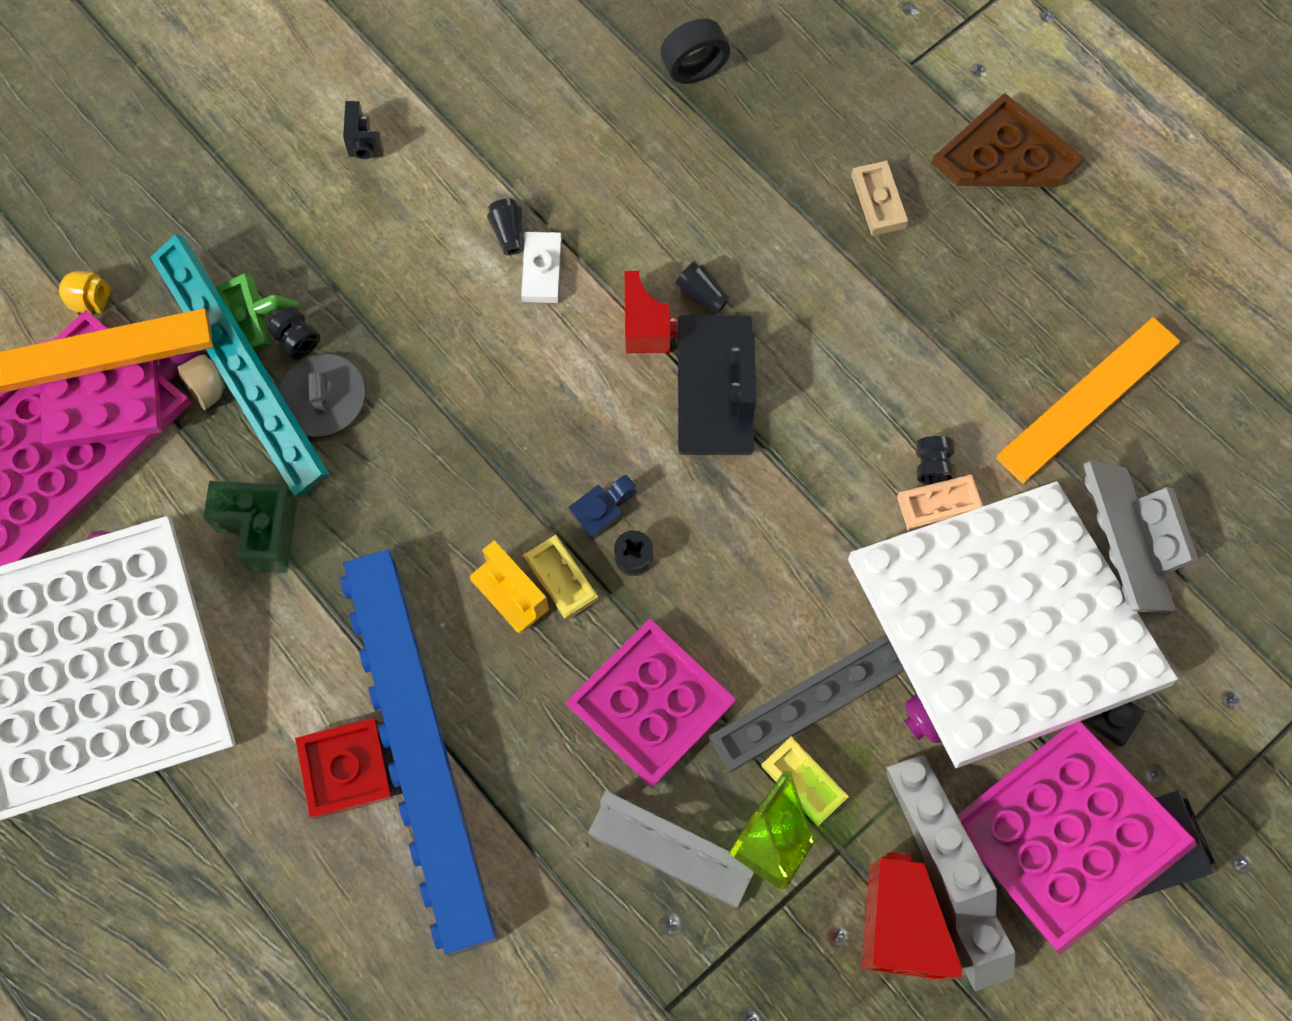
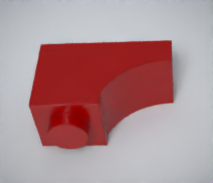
M639 270L624 271L626 354L670 353V339H677V317H670L669 303H660L646 292L640 280Z

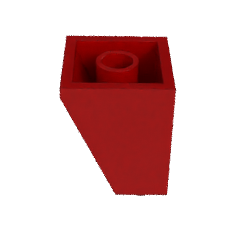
M887 852L886 857H881L869 867L861 969L945 981L961 978L962 967L924 863L912 862L913 855Z

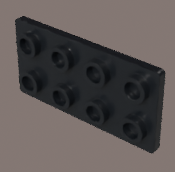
M679 316L678 453L680 455H752L754 452L753 417L756 406L755 333H752L751 317Z

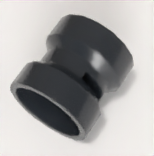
M295 307L279 312L271 320L268 330L277 341L284 343L283 348L292 359H301L318 346L321 337L313 326L306 325L304 315Z
M928 436L916 442V455L921 459L920 464L917 466V480L920 483L931 485L956 478L955 465L950 459L955 453L953 439L945 436Z

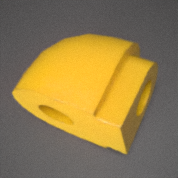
M87 271L71 272L65 275L59 284L60 297L70 310L79 313L87 310L91 315L93 312L103 313L112 289L96 273Z

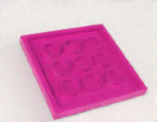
M1080 721L1064 728L957 814L982 863L1059 955L1063 954L1197 846L1194 838Z

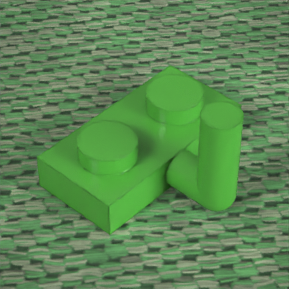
M244 273L215 286L254 351L272 345L264 317L265 314L274 310L281 312L290 307L298 308L300 311V304L297 301L277 295H270L260 300L252 275Z

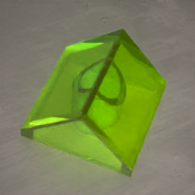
M783 771L728 853L778 889H787L814 845L791 771Z

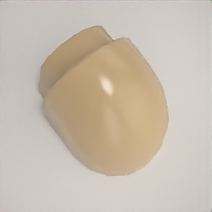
M199 355L178 366L181 381L203 410H207L220 400L225 390L226 382L212 359H209L207 355Z

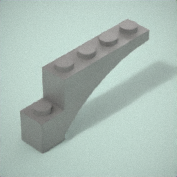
M925 755L886 767L887 778L907 818L933 881L953 938L958 959L974 991L1014 978L1015 951L996 917L997 889Z

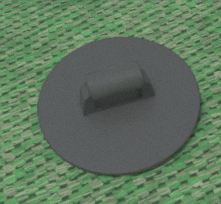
M333 354L313 355L299 361L286 373L278 390L303 432L309 437L331 436L346 429L360 414L366 394L363 377L356 366L347 359Z

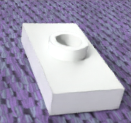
M525 232L521 290L522 302L558 303L561 233Z

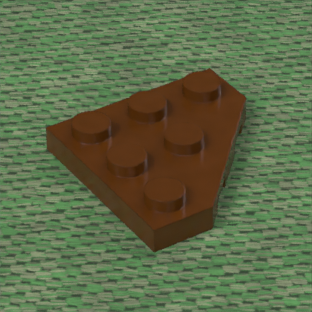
M1004 93L933 156L931 164L957 186L1058 187L1082 165L1085 157Z

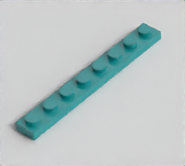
M175 234L150 258L183 313L204 308L207 311L213 348H208L206 351L294 497H303L330 474L186 238Z

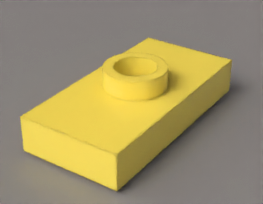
M557 535L552 536L523 555L524 560L565 621L599 600L597 594Z
M792 736L761 765L817 826L826 820L849 797Z

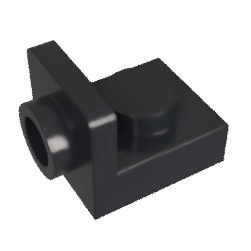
M345 101L343 139L348 156L359 159L383 157L384 148L380 133L370 131L369 116L363 115L360 101Z
M1129 702L1084 719L1082 722L1122 747L1127 743L1146 711Z

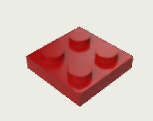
M376 718L295 738L310 818L317 819L393 799Z

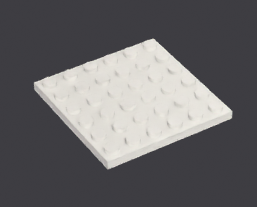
M1057 481L850 552L848 561L955 768L962 767L1173 686L1178 680L1136 611H1132L1130 605L1125 602L1120 583Z
M171 517L158 518L0 566V821L236 746Z

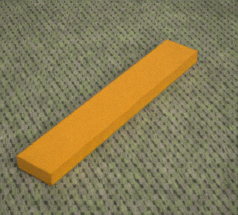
M204 308L1 351L0 393L213 348L209 315Z
M1152 317L1005 447L996 459L1022 484H1025L1170 354L1181 341Z

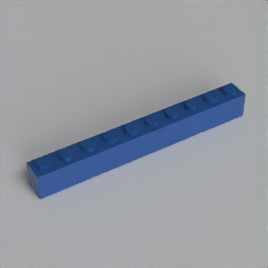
M387 549L343 562L346 576L340 577L341 586L346 599L352 598L356 612L349 613L351 624L356 636L362 634L365 646L364 649L359 650L361 663L365 673L371 671L375 685L369 687L370 698L374 709H381L384 724L378 725L380 737L385 749L391 747L394 762L388 764L390 776L394 787L401 786L405 800L399 803L401 818L405 827L411 825L415 841L409 843L411 857L415 867L422 866L426 881L419 884L421 896L425 907L433 908L436 923L430 925L434 945L437 950L443 948L444 954L451 957L497 942V933L395 559L390 550Z

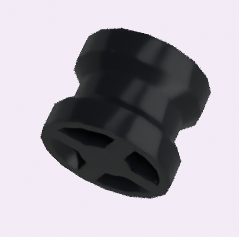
M630 530L617 538L614 544L617 568L628 576H639L650 569L653 562V545L645 533ZM632 547H636V548H640V547H641V549H640V550H636V549H632Z

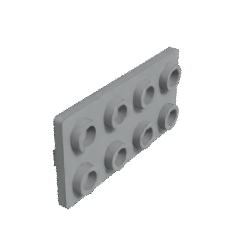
M1096 461L1085 463L1084 469L1087 475L1085 477V484L1088 491L1094 496L1098 508L1097 520L1102 530L1106 532L1111 547L1109 549V556L1111 562L1119 571L1123 583L1121 592L1125 602L1130 605L1132 611L1162 614L1174 612L1175 606L1164 574L1199 561L1174 488L1165 487L1138 499L1127 468Z

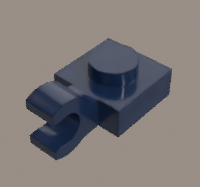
M627 474L619 478L606 493L598 484L569 506V511L591 539L594 540L623 518L622 512L618 507L637 494V491L634 489L636 485Z

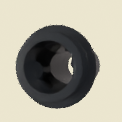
M511 198L500 199L491 203L488 206L489 213L487 218L502 247L503 254L510 256L523 252L522 208L517 206L515 199Z
M695 261L681 273L675 282L681 288L680 293L709 308L715 314L719 313L730 300V297L722 290L705 265L700 266Z

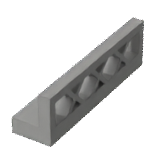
M608 791L604 792L600 800L601 807L588 832L590 836L738 908L756 870V864Z

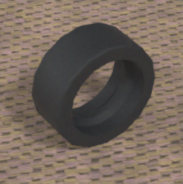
M708 18L684 23L674 29L665 38L661 46V58L669 75L675 82L681 84H691L707 79L717 73L730 57V45L717 21ZM702 48V49L699 50L698 52H696V53H694V54H692V55H689L690 53L694 52L695 50Z

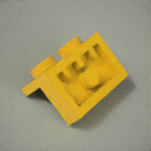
M494 540L482 550L486 563L472 573L470 579L513 629L521 634L549 610L547 599Z

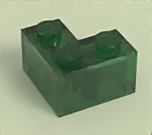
M209 481L203 518L216 533L240 534L237 558L248 571L288 572L297 499L286 484Z

